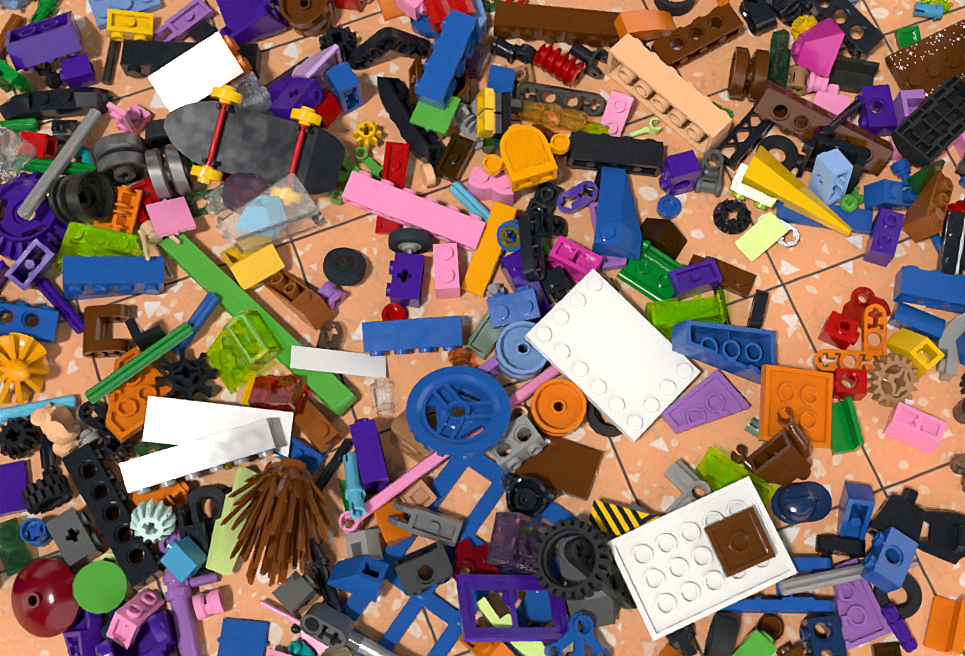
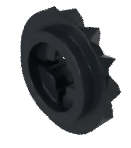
M726 199L718 203L714 209L713 221L720 231L731 235L739 234L749 226L751 211L747 209L745 203L742 204L737 199ZM738 212L736 219L732 218L726 221L729 213Z

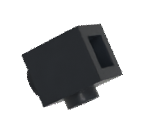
M561 265L545 271L544 279L539 280L549 305L554 302H560L570 292L571 285Z

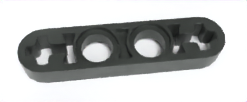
M530 81L521 83L516 91V97L521 100V103L591 116L600 114L604 108L603 97L598 93ZM525 87H528L531 93H536L537 89H541L538 96L539 100H535L536 95L533 94L525 98L524 93H521V91H524ZM545 91H552L555 94L553 102H546L543 99ZM575 95L578 103L575 106H569L565 102V97ZM582 96L586 97L584 102L591 103L593 99H596L597 104H600V106L593 110L590 104H584V108H580Z
M583 538L567 541L564 546L565 558L588 578L593 570L592 561L596 557L593 546ZM610 563L612 571L607 574L606 577L609 579L607 583H602L601 586L603 588L601 590L623 609H637L631 594H628L630 592L619 569ZM611 575L616 579L615 589L610 585Z

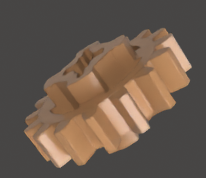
M889 353L888 356H880L881 362H872L875 368L874 370L868 369L871 378L867 379V383H870L871 387L867 389V392L873 393L871 399L878 401L879 405L895 408L898 402L905 404V399H913L910 393L911 391L918 390L914 387V383L919 382V379L914 377L918 369L911 368L914 362L906 360L907 356Z

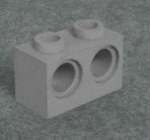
M524 413L509 424L505 436L500 438L499 443L495 447L491 446L488 450L507 474L518 469L522 462L530 456L540 453L547 443ZM531 434L529 440L522 442L526 435ZM511 449L507 456L502 457L504 451Z

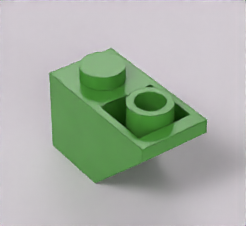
M755 630L745 636L734 649L731 656H771L778 648L773 645L774 640L766 632Z

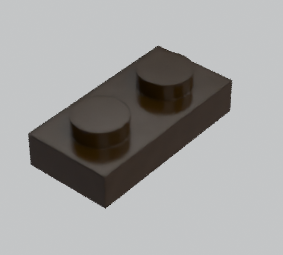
M453 133L434 170L435 176L452 183L456 182L475 146V141Z

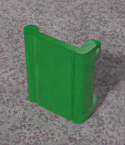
M642 240L640 259H629L625 268L621 269L617 274V278L665 308L671 301V296L674 293L667 275L668 272L687 265L684 263L682 265L653 247L650 241Z

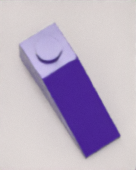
M521 249L501 258V271L513 293L516 292V288L522 286H530V289L535 288L537 290V299L541 317L543 318L551 310V307L540 282H529L526 280L523 273ZM542 318L529 320V322L537 324Z

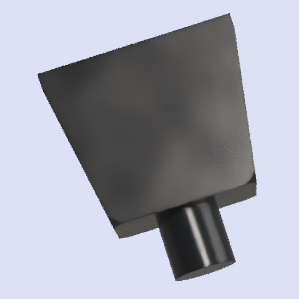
M904 488L900 497L891 494L883 501L871 518L867 533L874 537L878 531L882 532L890 527H894L907 537L918 542L924 521L916 517L915 513L925 512L914 505L919 494L910 488Z

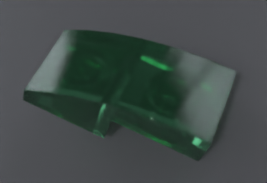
M17 517L0 523V558L7 577L19 573L23 567L32 562L26 543L20 536L21 527Z

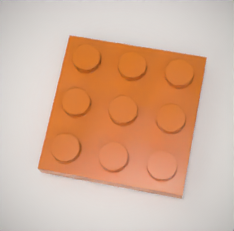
M769 364L762 365L758 441L767 442L782 429L789 430L787 426L779 424L777 413H779L781 418H789L790 416L785 410L787 407L793 412L794 424H798L807 436L810 447L831 448L833 373Z

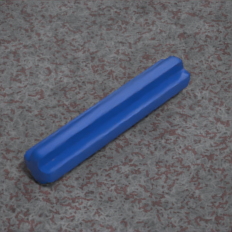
M213 292L207 293L187 321L193 328L194 333L172 348L171 351L179 355L180 348H187L220 302L221 298Z

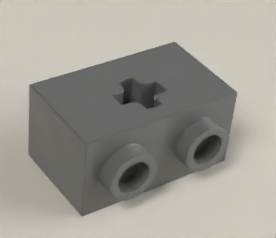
M71 507L45 523L67 565L77 571L104 553L100 548L103 545L100 537L96 532L92 533L88 527L91 522L86 513ZM79 533V535L77 536L78 541L75 542V540H76L75 534Z
M297 571L287 578L285 585L281 584L272 592L289 613L297 619L320 598L316 592L319 589L316 583L306 573L301 576Z

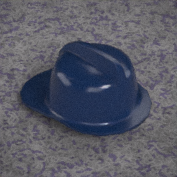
M807 481L791 483L785 487L781 486L774 492L771 498V508L774 515L780 521L787 524L822 520L829 514L832 507V498L828 490L816 482Z

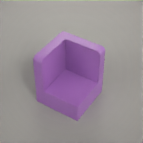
M924 89L900 90L893 101L898 126L925 99Z

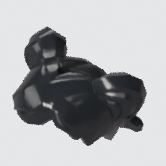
M503 475L501 478V485L506 491L507 509L510 512H515L522 518L538 516L545 507L546 502H553L558 495L554 488L545 487L544 483L537 478H531L526 475L516 478Z

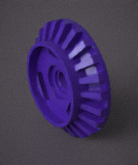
M33 171L32 174L23 172L16 178L13 176L7 178L8 181L3 185L0 183V214L4 205L8 202L4 220L0 221V255L12 261H16L35 238L44 237L58 250H61L69 242L77 227V224L69 225L58 220L50 209L49 203L44 199L35 210L33 219L26 221L18 215L17 210L43 175L39 171ZM39 229H42V230H40L39 232H37V233H35V234H33V235L24 237L25 235H27V234H29V233H32V232H34V231H37V230H39Z

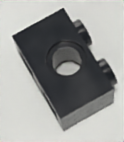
M440 540L393 560L395 570L406 596L410 594L413 596L419 595L426 591V587L433 584L442 585L455 575ZM424 565L431 567L428 574H418L420 567Z

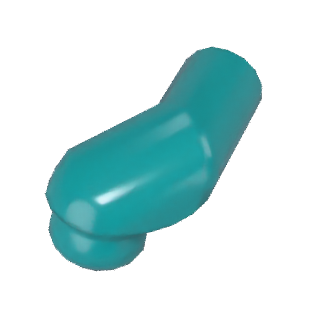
M294 640L288 646V651L291 655L315 656L314 651L302 640Z

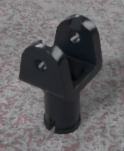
M575 41L568 53L585 63L584 73L594 79H600L603 72L592 62L594 59H597L607 64L609 52L602 47H598L596 51L593 50L592 52L578 43V41Z

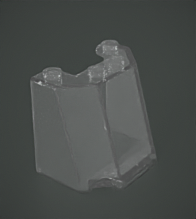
M290 172L273 185L233 175L203 196L207 202L204 205L211 217L215 215L218 217L216 219L218 225L215 227L220 235L227 240L233 250L237 248L242 254L327 224L322 213L293 172Z

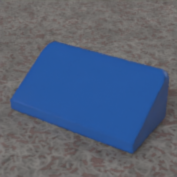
M490 65L487 88H492L494 92L498 93L511 92L512 97L516 70L498 65Z

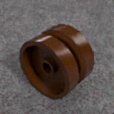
M279 0V9L282 16L299 35L305 37L318 36L322 34L323 29L327 30L334 20L335 8L332 0Z
M735 47L728 79L727 97L739 99L743 95L746 86L748 100L756 101L767 82L769 50L757 49L753 53L750 62L749 49Z

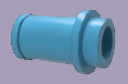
M916 1L913 16L933 18V21L942 18L944 6H940V3L933 5Z

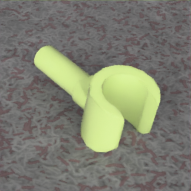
M652 118L646 127L629 132V136L635 137L646 133L651 136L658 135L662 126H654L658 124L659 118Z

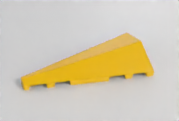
M760 145L744 173L741 183L784 202L783 206L843 235L849 236L852 228Z

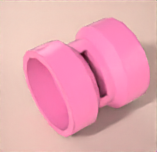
M219 587L211 589L207 594L198 593L192 596L198 620L206 619L213 613L219 615L226 612L224 598Z

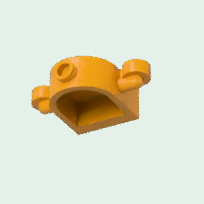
M513 124L501 138L500 157L495 154L487 155L482 162L483 171L489 176H495L503 170L512 192L557 179L558 167L553 154H565L569 150L570 140L567 135L557 133L553 135L551 142L548 143L545 135L539 129L530 125Z

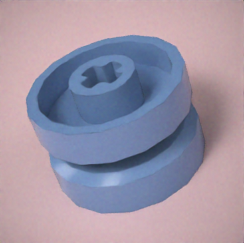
M513 322L506 326L497 338L494 357L499 362L501 373L510 379L518 381L530 380L540 374L547 363V359L524 338L536 325L533 322ZM518 349H524V352L521 353Z

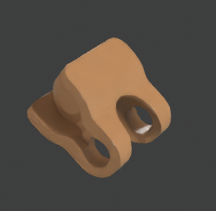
M405 409L391 424L390 443L419 463L434 451L431 450L429 452L424 449V445L421 442L418 443L415 440L414 434L408 428Z

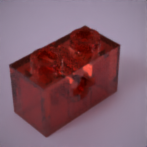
M289 374L288 376H256L248 404L252 408L303 414L310 388L300 376L295 374Z

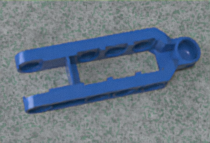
M790 557L797 571L794 575H810L833 570L832 559ZM777 582L776 600L761 599V597L741 599L714 613L831 614L836 613L835 599L814 600V597H793V594L784 596L780 593L779 582Z

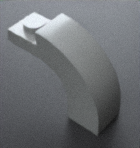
M965 313L954 318L944 328L941 339L934 342L945 354L936 364V371L939 372L938 380L948 382L956 375L958 359L956 340L965 332Z

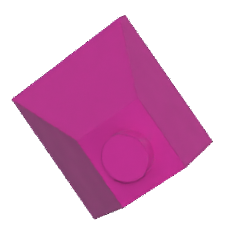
M827 18L798 35L797 41L792 44L791 56L796 64L828 78L845 33L832 18Z

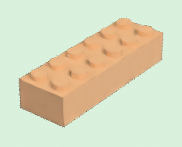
M627 33L609 50L605 74L629 95L636 97V100L659 118L661 122L700 155L703 156L707 150L717 149L726 139L732 122L729 114L715 106L708 96L702 95L697 91L691 82L680 77L673 67L667 66L662 62L656 53L650 52L644 47L638 38H634Z

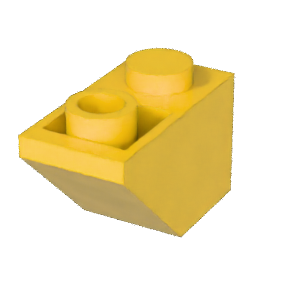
M903 327L887 340V348L893 354L907 356L906 360L914 362L911 368L918 369V372L914 374L918 379L945 356L928 337Z

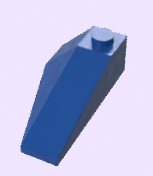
M602 166L592 252L598 255L639 260L642 234L626 169Z

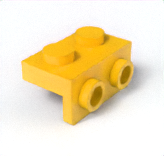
M107 8L106 37L114 41H124L125 39L152 41L154 14Z

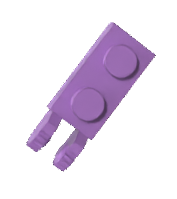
M193 0L166 20L154 32L153 39L156 42H161L162 40L163 42L181 41L188 35V31L204 19L207 21L214 16L213 10L203 0Z

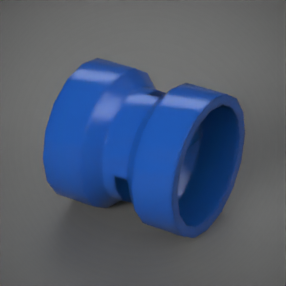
M29 518L21 525L20 536L22 540L34 547H45L50 544L53 538L45 525L46 522L41 519Z

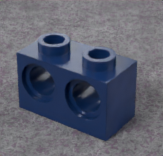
M838 615L810 618L801 622L799 635L802 643L806 645L807 653H805V656H820L822 652H826L829 656H847ZM816 625L824 629L825 636L823 639L815 635L814 627Z

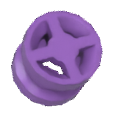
M331 280L322 285L316 293L322 297L331 311L341 305L346 297V292L337 289L336 284Z

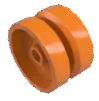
M551 379L542 383L535 390L531 400V419L540 432L554 437H565L574 433L581 425L586 413V399L582 390L574 382L566 379ZM559 404L562 406V410L556 411L553 406L556 407Z

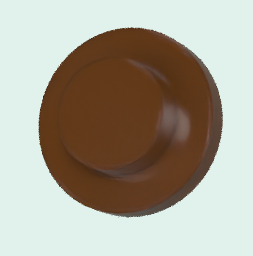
M767 614L759 619L757 631L766 632L776 641L783 635L784 625L782 620L776 615Z

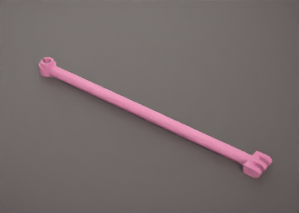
M553 365L545 369L509 396L511 409L534 394L535 390L542 383L554 379L561 373ZM481 427L463 439L471 438L481 433L483 428ZM434 451L365 502V516L361 512L362 518L355 519L350 516L349 511L342 513L339 517L340 528L343 527L342 530L345 533L357 531L362 520L441 463L449 455L441 457ZM353 520L355 522L352 527H345L346 521Z

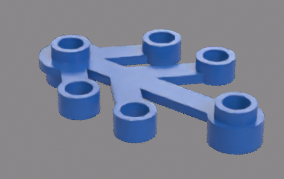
M585 613L573 614L568 620V630L555 643H548L544 648L545 656H553L551 654L553 646L556 649L554 656H562L563 649L573 641V651L568 656H587L584 652L585 643L592 650V656H598L600 652H602L603 656H610L609 651L603 648L592 634L594 624L592 619ZM578 622L581 623V630H580V631H578V629H577V623H578Z

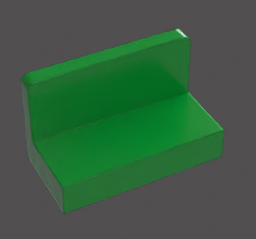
M849 396L845 397L842 402L832 404L831 452L832 456L855 452L864 445V440L852 397Z

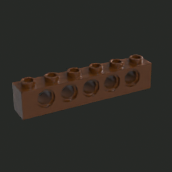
M770 80L767 81L754 102L756 116L765 121L769 119L775 122L784 131L791 130L797 133V136L803 141L806 138L811 140L814 131L818 127L827 125L837 116ZM777 105H784L787 107L782 112H778L774 109ZM803 115L807 117V120L797 122L795 118ZM848 120L828 135L837 139L847 137L848 141L846 142L862 148H868L870 151L863 169L866 173L873 172L878 175L894 152L892 143Z

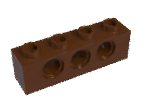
M729 3L722 7L717 6L709 14L695 18L689 25L678 27L665 38L660 37L655 40L651 46V52L656 53L667 66L677 70L740 36L744 23Z

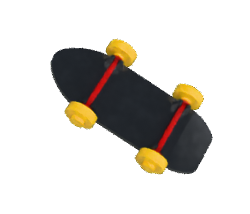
M222 84L221 88L213 87L210 97L218 99L219 102L198 101L189 103L171 111L164 120V130L172 144L184 156L202 165V167L192 165L190 175L198 177V182L211 185L212 181L221 182L223 173L218 171L274 185L271 187L270 195H279L281 204L290 206L291 202L300 204L302 194L296 192L318 195L332 192L337 187L346 153L345 147L329 132L310 126H320L322 116L315 114V109L301 106V109L292 108L290 118L298 121L297 123L231 105H241L243 95L235 92L236 88Z

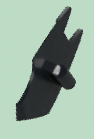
M937 511L915 513L916 517L930 524L928 541L917 542L919 550L954 565L965 557V515Z

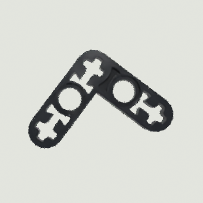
M384 27L350 53V67L355 71L365 70L390 50L412 58L420 55L422 59H426L433 52L431 42L428 39L394 27Z
M538 211L524 212L518 218L523 273L527 281L534 282L543 280L545 277L542 237L549 239L559 238L560 235L564 237L566 235V223L558 215Z

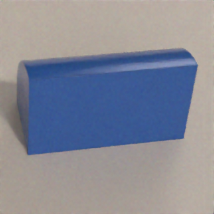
M897 301L887 324L899 329L903 327L926 336L934 343L941 339L946 321Z

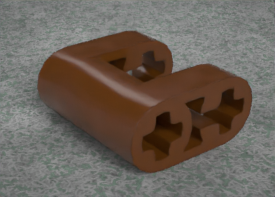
M109 304L87 306L84 308L82 350L84 357H120L130 350V341L126 339H106V324L124 323V321L130 319V306Z

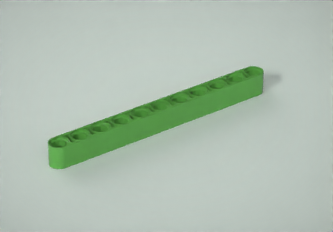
M182 232L179 235H175L181 241L180 244H177L168 236L159 243L160 248L207 293L213 292L221 298L218 304L335 415L340 417L357 400L354 394L331 372L290 368L291 345H302Z

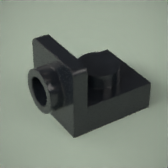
M204 19L187 33L193 42H202L219 30L216 27L212 28Z

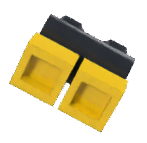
M484 87L477 95V137L501 139L511 125H521L520 120L511 119V114H518L520 112L521 100L511 97V92L498 93L494 92L492 88Z

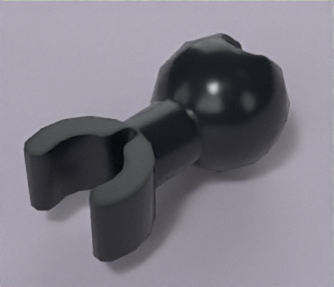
M45 64V69L38 68L37 66L34 68L38 75L45 76V83L48 88L53 90L63 86L59 73L52 72L50 64Z

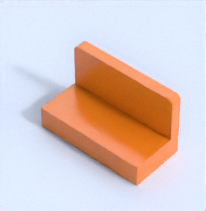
M934 596L923 646L951 656L963 654L965 645V599L955 602L940 596Z

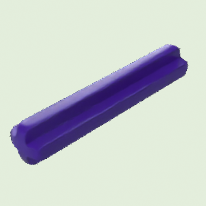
M42 277L36 282L37 288L54 308L59 311L70 327L77 334H81L84 321L46 277Z

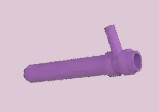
M167 568L164 570L163 583L167 586L168 590L165 594L167 602H170L179 655L201 656L191 597L193 596L191 588L217 582L216 572L191 577L181 583Z

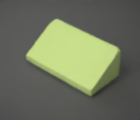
M770 211L734 244L753 262L789 230Z

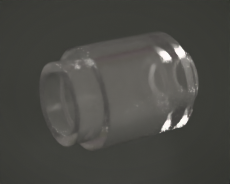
M388 377L374 379V382L370 384L373 409H375L377 415L394 413L397 406L394 381L389 380Z

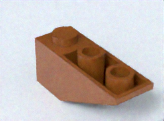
M940 170L935 172L906 211L902 227L916 242L940 233L942 230L954 185Z
M282 269L264 284L269 291L302 321L316 331L334 315L321 296Z

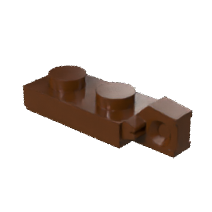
M693 254L688 265L710 259L711 257L706 256L704 258ZM714 258L723 278L718 286L740 297L747 298L757 275Z

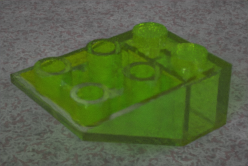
M242 310L223 327L206 352V358L212 367L218 370L217 374L229 393L233 394L284 349L258 310Z

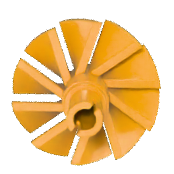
M9 332L8 335L0 336V382L4 380V387L0 393L1 404L12 403L10 391L12 381L15 385L17 404H22L30 397L32 392L21 382L24 381L36 393H39L43 386L44 374H49L50 368L45 356L47 354L46 349L33 337L26 334Z

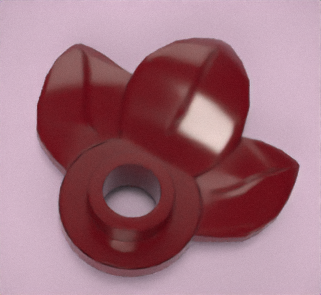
M467 538L463 539L454 551L456 559L452 567L455 573L453 576L454 580L456 581V575L460 574L463 568L469 569V574L500 575V570L491 565L495 553L494 545L483 544L473 548Z

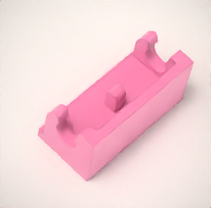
M898 402L888 417L890 420L884 427L883 434L930 455L940 444L947 422L902 402Z

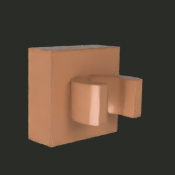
M422 479L416 480L400 495L406 503L423 508L429 507L437 499Z

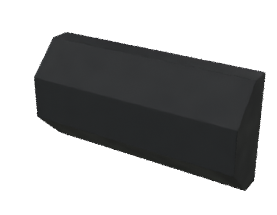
M954 73L892 132L891 137L897 151L911 163L929 165L965 130V81Z

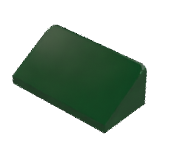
M944 159L923 167L907 178L906 181L915 194H919L936 171H942L945 164Z

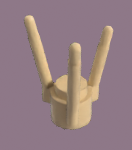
M148 220L138 230L145 259L147 261L150 260L148 243L155 246L159 256H164V266L170 277L174 278L175 275L159 246L163 237L157 238L151 220ZM174 234L168 235L177 244L181 243Z

